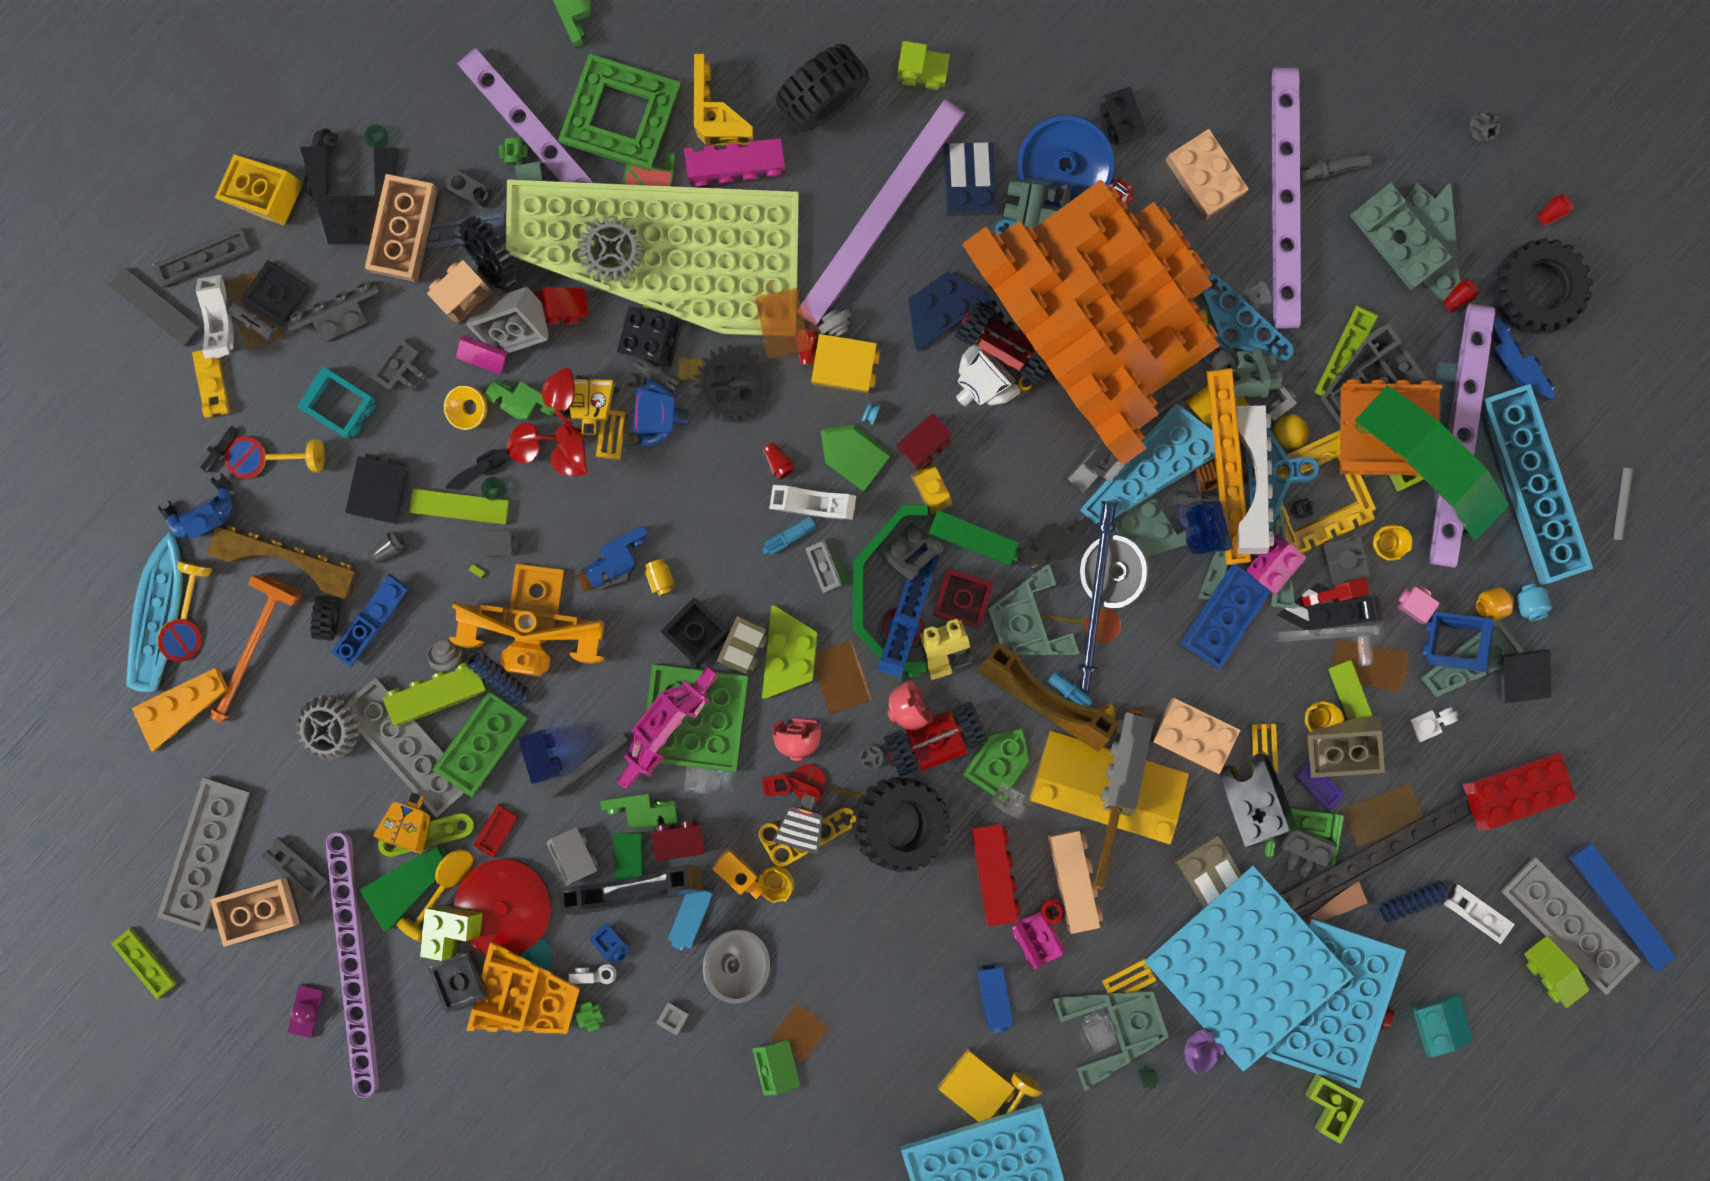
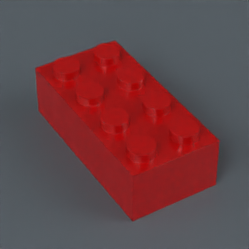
M1549 753L1463 783L1478 830H1491L1577 799L1561 753Z
M1000 822L972 826L971 832L986 923L989 927L1018 922L1017 916L1021 915L1019 901L1013 897V892L1017 891L1015 876L1010 875L1009 867H1013L1012 855L1010 851H1006L1005 843H1009L1008 830L1006 827H1002Z

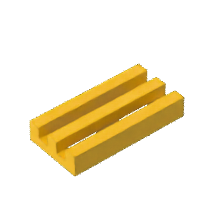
M610 410L611 422L607 452H602L606 421H600L596 457L621 460L627 412ZM620 416L616 454H612L616 417Z
M1276 724L1251 725L1252 759L1258 753L1257 729H1261L1262 751L1267 754V729H1270L1271 760L1275 772H1278Z
M1144 958L1101 980L1107 992L1113 993L1145 975H1148L1149 978L1122 992L1137 991L1155 982L1156 979L1150 967L1144 962L1146 959ZM1141 966L1144 967L1145 970L1110 987V982Z

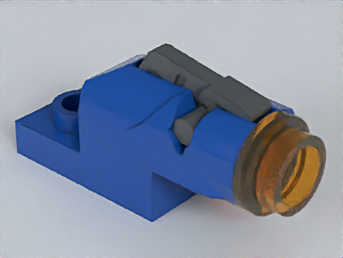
M643 525L602 546L600 550L605 558H598L576 575L585 592L589 590L594 591L595 589L599 590L628 579V572L636 565L628 546L632 545L635 548L646 542L645 537L649 536Z

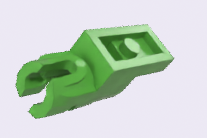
M553 0L574 47L577 48L583 45L581 37L585 36L580 23L574 24V22L591 15L590 0Z
M494 379L484 395L485 399L494 405L502 400L500 404L501 410L518 420L529 421L538 405H541L539 410L552 417L555 414L554 407H547L544 404L541 393L521 381L517 388L514 389V386Z
M650 793L600 801L601 811L607 810L608 814L621 813L622 808L626 807L628 826L635 829L658 826L660 815L664 818L665 824L678 823L675 800H654V803H651Z

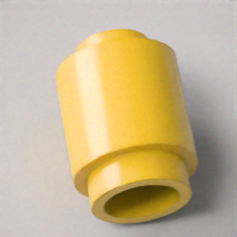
M663 559L646 564L647 571H645L652 593H658L660 597L673 592L672 588L675 586V582L668 564H665Z

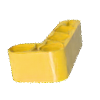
M840 808L822 819V824H827L831 827V834L828 837H820L819 847L852 828V823L856 822V816L850 818V824L848 825L845 822L839 824L838 827L841 830L837 832L834 824L829 820L834 817L835 822L840 820L842 812L846 815H853L851 808ZM773 822L765 823L759 831V838L772 861L778 866H786L809 853L775 843L773 840H767L763 835L765 828L773 827L776 831L779 829V826ZM784 848L789 852V858L786 861H779L776 858L775 852L778 849Z

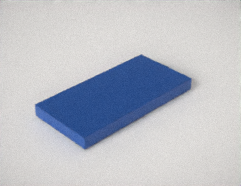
M1232 564L1180 644L1216 669L1221 670L1271 591L1238 564Z

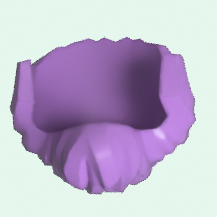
M1208 1029L1196 1031L1187 1040L1184 1049L1188 1067L1197 1074L1205 1073L1214 1067L1218 1061V1052L1224 1055L1223 1045L1213 1039L1212 1031Z

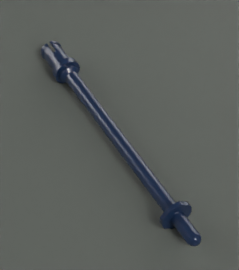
M1101 501L1100 520L1096 524L1100 532L1084 662L1077 665V669L1082 670L1080 690L1084 693L1090 690L1092 672H1098V668L1093 666L1109 538L1110 533L1116 530V525L1114 524L1116 502Z

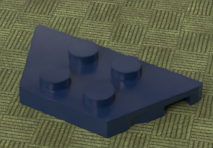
M948 271L908 298L916 351L918 352L960 323L976 299L988 304L990 302V294Z

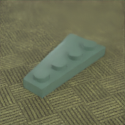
M1496 620L1494 621L1487 672L1434 666L1420 678L1432 694L1438 697L1468 682L1501 669V655L1524 652V650L1502 622ZM1481 631L1448 655V657L1477 660Z

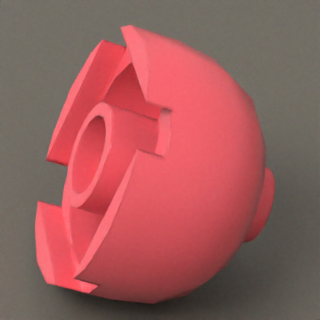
M908 680L892 691L889 697L890 710L887 711L893 723L897 722L901 727L908 730H917L933 722L931 708L929 705L925 707L922 698L926 697L913 681Z
M792 718L793 723L784 724V720L778 721L772 727L774 744L781 754L790 757L791 760L801 761L816 751L821 740V725L817 726V721L808 718Z

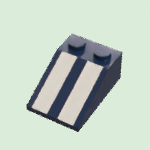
M993 142L945 144L946 216L995 214Z

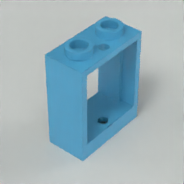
M703 886V892L685 895L667 939L672 941L671 946L684 951L686 947L691 949L715 890Z

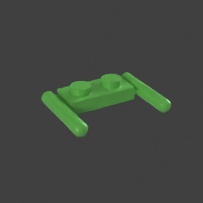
M1290 807L1297 827L1321 837H1331L1330 841L1336 843L1337 848L1328 863L1331 866L1336 865L1344 814ZM1277 839L1266 842V857L1272 858L1274 856Z

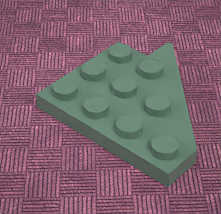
M1448 183L1437 197L1434 198L1419 184H1415L1404 197L1406 200L1404 203L1433 239H1437L1452 257L1421 282L1440 300L1444 301L1460 282L1452 187ZM1402 231L1394 233L1393 237L1397 243H1405L1406 235Z

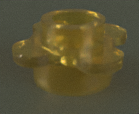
M684 356L678 359V364L680 365L679 372L677 373L680 380L693 379L697 381L694 375H701L697 369V366H700L702 363L699 357H694L693 359H687ZM687 367H692L691 371H688Z

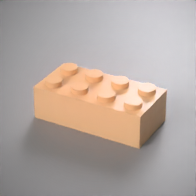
M386 174L365 264L366 270L374 274L418 283L439 190L434 184Z
M1077 829L1048 834L1061 901L1065 908V920L1068 931L1073 934L1100 928L1099 922L1103 921L1101 908L1095 905L1094 898L1098 897L1097 889L1094 888L1095 882L1090 881L1089 873H1093L1090 858L1085 857L1084 849H1088L1085 834L1080 833Z

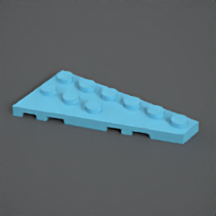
M1175 403L1145 439L1142 440L1147 449L1128 461L1116 478L1110 482L1106 480L1080 511L1093 523L1097 524L1100 520L1101 501L1117 503L1116 518L1215 458L1213 431L1178 403Z

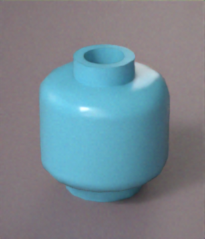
M1536 584L1522 587V592L1516 597L1521 616L1529 619V621H1538L1546 618L1548 612L1552 609L1547 590L1544 587H1537Z

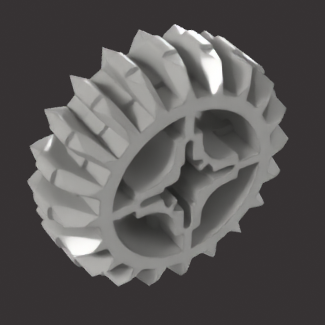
M604 216L602 225L598 219H595L593 221L595 229L588 224L586 230L589 234L584 232L580 234V237L586 241H580L577 244L579 248L585 249L577 253L578 257H586L580 264L581 266L590 264L586 272L590 274L593 270L597 271L594 276L596 280H598L600 274H604V282H608L609 275H612L614 282H618V274L625 280L628 277L626 270L631 274L635 273V269L631 264L635 266H640L641 264L635 258L643 257V252L636 250L643 247V242H635L640 237V233L632 235L631 232L635 227L630 225L626 229L624 227L627 222L625 219L619 225L616 224V216H613L612 223H608L607 216ZM603 231H615L620 233V235L609 239L600 233ZM593 238L601 248V253L595 260L590 250ZM625 240L628 241L630 246L628 261L620 251V246ZM617 243L614 250L615 254L612 255L611 253L604 256L607 248L606 245L609 244L610 247L611 244L615 245ZM606 260H613L621 266L606 268L601 266V264Z
M322 695L319 698L314 697L302 706L303 709L297 714L300 718L295 722V724L300 726L295 731V733L301 734L298 742L306 744L304 750L311 749V756L319 755V760L326 758L334 760L342 758L345 754L351 752L352 746L358 742L356 737L361 733L355 729L360 724L353 719L357 713L351 714L349 711L352 705L344 706V699L337 701L336 696L327 697V695ZM322 711H327L331 713L333 717L329 716L326 712L323 713ZM321 739H325V740L328 741L329 743L332 742L333 745L328 744V743L324 742V741L321 740Z

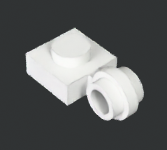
M1452 707L1446 708L1439 712L1440 717L1436 718L1433 710H1430L1410 719V724L1418 741L1422 742L1442 733L1443 731L1439 723L1443 722L1444 726L1458 721L1457 710H1453Z
M610 964L600 966L597 972L590 971L589 967H576L575 971L569 974V982L571 984L594 982L610 984L615 980L617 972ZM604 970L610 971V978H605L603 976Z

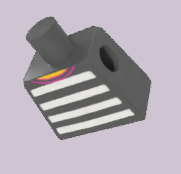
M803 794L800 807L790 805L773 842L818 855L823 814L814 812L818 798Z

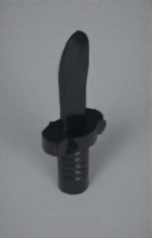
M234 426L227 430L215 449L211 446L207 448L210 455L200 466L202 470L208 473L218 459L222 462L226 459L221 453L234 438L236 431Z

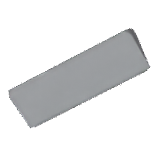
M833 538L805 548L823 593L850 582Z

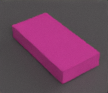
M462 335L456 358L501 375L504 371L508 352Z

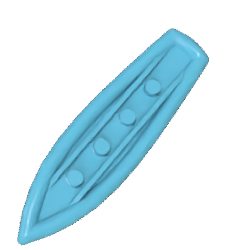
M171 531L165 535L150 555L138 584L133 607L126 685L139 692H156L158 690L167 658L160 652L157 645L158 634L167 622L178 619L180 611L183 572L178 570L177 565L178 561L182 560L175 536Z

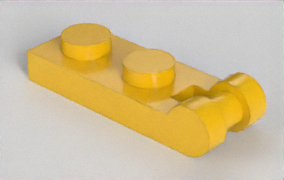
M203 350L192 352L204 417L210 418L213 417V414L221 413V415L229 414L230 408L220 358H205ZM218 397V404L212 405L211 399Z

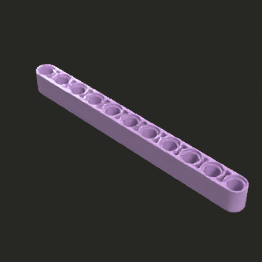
M947 99L941 103L797 310V314L816 327L822 321L821 318L827 314L964 117L965 111Z
M339 831L328 836L326 852L352 1085L354 1093L358 1097L367 1098L377 1091L379 1078L353 845L350 835ZM337 836L342 837L344 840L342 849H337L334 846V839ZM339 860L344 861L347 865V870L344 874L338 872L336 868ZM341 885H346L350 890L347 898L342 897L339 893ZM344 909L352 912V920L350 922L342 918V911ZM347 933L355 937L353 946L345 943L344 937ZM348 958L356 959L358 963L356 970H351L348 967ZM351 982H356L360 985L361 990L359 994H354L350 991ZM355 1006L363 1010V1017L361 1019L356 1018L352 1013ZM356 1031L364 1032L366 1035L364 1043L356 1040ZM359 1055H364L368 1058L369 1064L367 1067L360 1066L358 1063ZM361 1080H368L371 1083L370 1091H365L361 1088Z

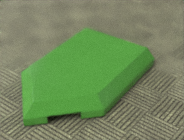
M856 425L821 429L825 463L864 492L893 453Z
M1023 728L990 734L987 737L988 742L981 746L963 773V776L1002 802L1030 762Z

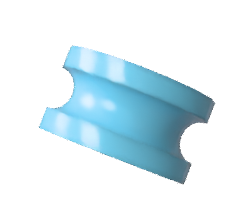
M869 401L862 421L868 420L873 425L881 405L875 406L872 404V401Z

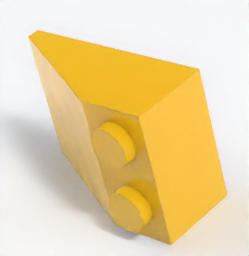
M234 154L215 198L265 220L285 226L303 181L288 171Z

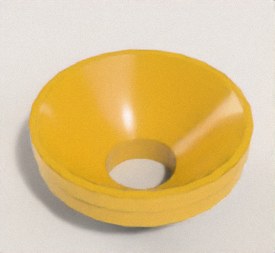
M458 386L452 389L446 396L444 413L447 420L454 427L462 430L473 429L479 426L485 419L487 402L484 395L478 389L471 386ZM468 400H473L476 403V411L473 414L468 413L465 409V404Z

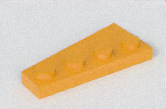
M219 667L132 708L151 752L159 749L165 741L178 733V730L191 722L197 714L229 690Z

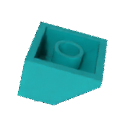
M1458 993L1412 1007L1425 1054L1431 1058L1455 1051L1473 1041Z

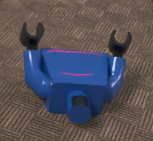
M630 373V375L636 377V383L627 384L629 387H636L633 432L623 436H628L632 440L631 444L624 445L626 448L654 446L666 440L669 434L674 432V423L688 424L689 409L676 408V399L672 397L669 389L657 381L643 377L640 373Z
M220 473L221 478L218 481L214 477L211 478V483L218 490L217 495L178 516L171 501H167L169 506L165 509H162L160 505L158 506V510L167 521L175 536L182 538L189 535L190 539H194L219 526L231 515L230 512L233 506L228 490L230 481L223 473Z

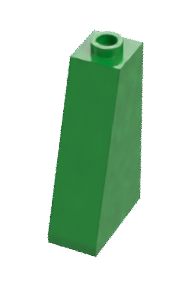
M939 510L935 515L928 534L930 537L1006 566H1010L1011 562L1016 563L1021 549L1017 548L1018 542Z
M440 844L435 845L423 852L422 855L416 856L360 889L384 932L391 929L436 882V869L442 859L449 854L445 846L441 848Z

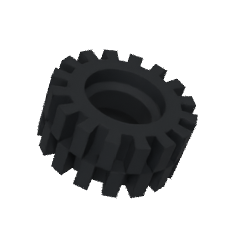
M316 596L310 622L312 639L333 641L335 638L336 628H338L337 622L339 620V599L337 597Z

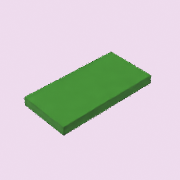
M488 691L432 770L472 798L529 718L491 691Z

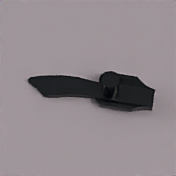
M506 448L501 450L492 449L477 457V465L458 474L445 488L460 490L480 473L488 476L503 468L505 463L511 458Z

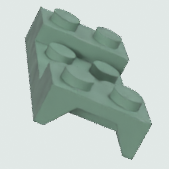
M1390 182L1355 210L1350 217L1411 291L1452 257L1437 239L1434 240L1404 203L1406 200ZM1396 231H1402L1406 235L1405 243L1399 244L1394 240L1393 236Z

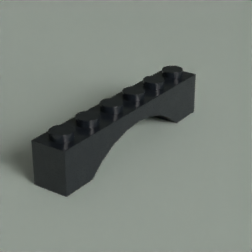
M682 865L632 879L559 889L561 913L580 915L703 892L702 870L699 866Z

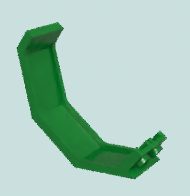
M1389 385L1354 420L1357 423L1354 427L1360 433L1372 435L1402 457L1448 502L1465 529L1462 534L1467 539L1477 541L1509 506L1488 469L1437 419Z
M903 505L854 560L853 631L880 660L884 650L863 626V568L865 563L903 519L927 518L928 505ZM906 662L903 672H906V677H921V672H926V662Z

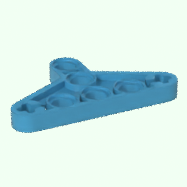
M1216 274L1209 275L1208 279L1210 282L1212 280L1216 282L1215 288L1219 292L1222 287L1226 290L1219 296L1218 300L1213 298V296L1218 294L1213 289L1210 291L1206 289L1201 293L1215 331L1218 334L1214 338L1219 344L1218 349L1227 353L1232 349L1250 351L1252 353L1255 349H1261L1263 356L1274 355L1276 362H1285L1293 355L1292 344ZM1230 295L1235 299V306L1233 308L1224 307L1222 304L1224 296ZM1242 312L1252 314L1253 321L1251 324L1245 325L1240 321V314ZM1260 328H1266L1270 331L1271 336L1268 341H1262L1258 338L1257 333ZM1232 329L1236 332L1237 337L1234 342H1227L1224 339L1223 334L1225 330ZM1277 337L1279 340L1275 344L1279 347L1286 346L1285 352L1287 356L1281 355L1279 357L1276 354L1278 349L1274 345L1270 350L1266 345H1269ZM1205 356L1203 358L1205 362L1211 364L1212 359Z
M1266 428L1267 437H1271V451L1267 452V460L1272 461V475H1268V484H1272L1273 490L1272 499H1268V506L1273 508V522H1269L1270 530L1274 525L1290 483L1313 481L1318 475L1319 466L1312 458L1289 459L1271 430ZM1245 449L1251 507L1256 491V479L1252 476L1254 467ZM1304 464L1312 465L1314 473L1310 476L1303 475L1300 470L1301 466ZM1279 466H1286L1290 470V474L1285 478H1281L1277 475L1276 469Z

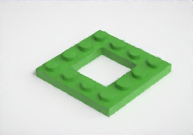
M589 54L558 141L561 144L651 172L680 90L681 82ZM604 86L649 99L635 139L591 126Z

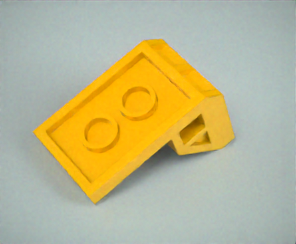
M694 54V128L697 137L706 146H726L731 143H741L743 146H747L748 142L754 141L753 127L724 102H711L710 86L707 85V81H711L710 61L705 60L704 54Z

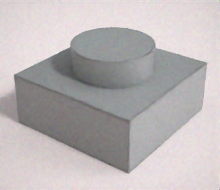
M668 1001L656 1024L677 1036L689 1013Z

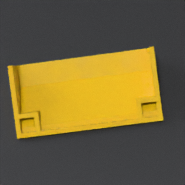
M1050 730L1029 800L1108 825L1110 811L1103 810L1104 801H1101V794L1104 786L1107 787L1109 779L1105 778L1108 765L1113 763L1114 756L1110 755L1111 749L1103 747L1097 752L1079 739ZM1146 760L1136 810L1131 817L1120 814L1117 828L1171 844L1189 774Z

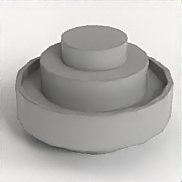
M836 308L821 318L824 324L818 327L823 335L828 333L829 336L834 334L836 337H839L848 331L847 325L850 324L848 319L852 315L848 309L840 312Z
M449 639L434 643L427 652L430 666L438 671H449L456 668L464 657L462 647L453 644Z

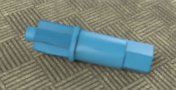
M809 516L765 541V547L761 549L764 554L770 553L772 556L817 528Z

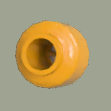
M1495 587L1479 595L1476 609L1482 618H1490L1496 621L1512 613L1514 598L1503 587Z

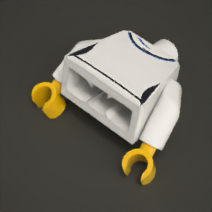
M982 333L972 347L970 346L962 355L958 370L961 376L958 382L964 389L956 398L963 406H967L973 399L979 405L987 403L992 406L1007 403L1019 395L1020 391L1024 392L1032 387V384L1028 387H1023L1021 381L1025 377L1022 376L1016 380L993 355L986 354L978 347Z

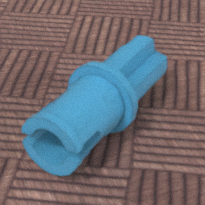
M1058 670L1048 680V683L1064 694V698L1068 696L1075 703L1087 707L1092 704L1093 700L1076 687L1077 683L1067 679Z

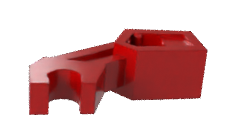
M1363 577L1335 585L1336 589L1302 597L1304 607L1337 598L1343 601L1369 594L1366 578Z
M786 773L766 776L761 779L764 797L787 795L791 791L798 795L800 801H802L803 794L818 798L817 805L823 804L821 791L816 786H812ZM776 779H783L788 788L777 790Z

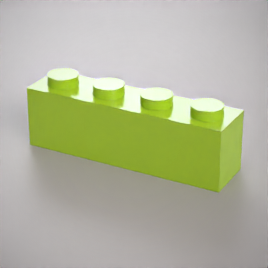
M468 662L459 664L453 672L446 673V671H441L432 675V680L426 682L423 679L410 683V688L401 691L400 688L387 692V697L383 698L393 727L396 728L484 694L486 690L481 678L473 672V669H468Z

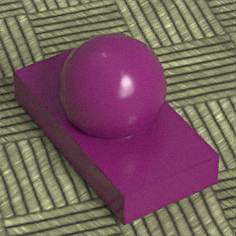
M302 984L298 986L295 1002L291 1009L287 1033L312 1038L324 990Z

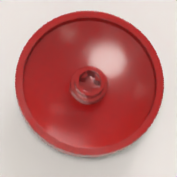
M510 859L492 860L474 868L461 882L454 900L455 908L482 913L480 937L468 940L467 942L484 954L488 952L490 941L516 955L530 949L546 932L552 913L550 892L542 877L530 866Z

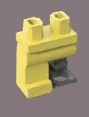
M954 619L948 621L946 626L939 628L932 626L924 629V633L920 634L924 661L926 662L931 680L952 674L948 656L953 669L974 663L969 649V639L962 621ZM960 654L968 656V660L964 663H957L954 659Z

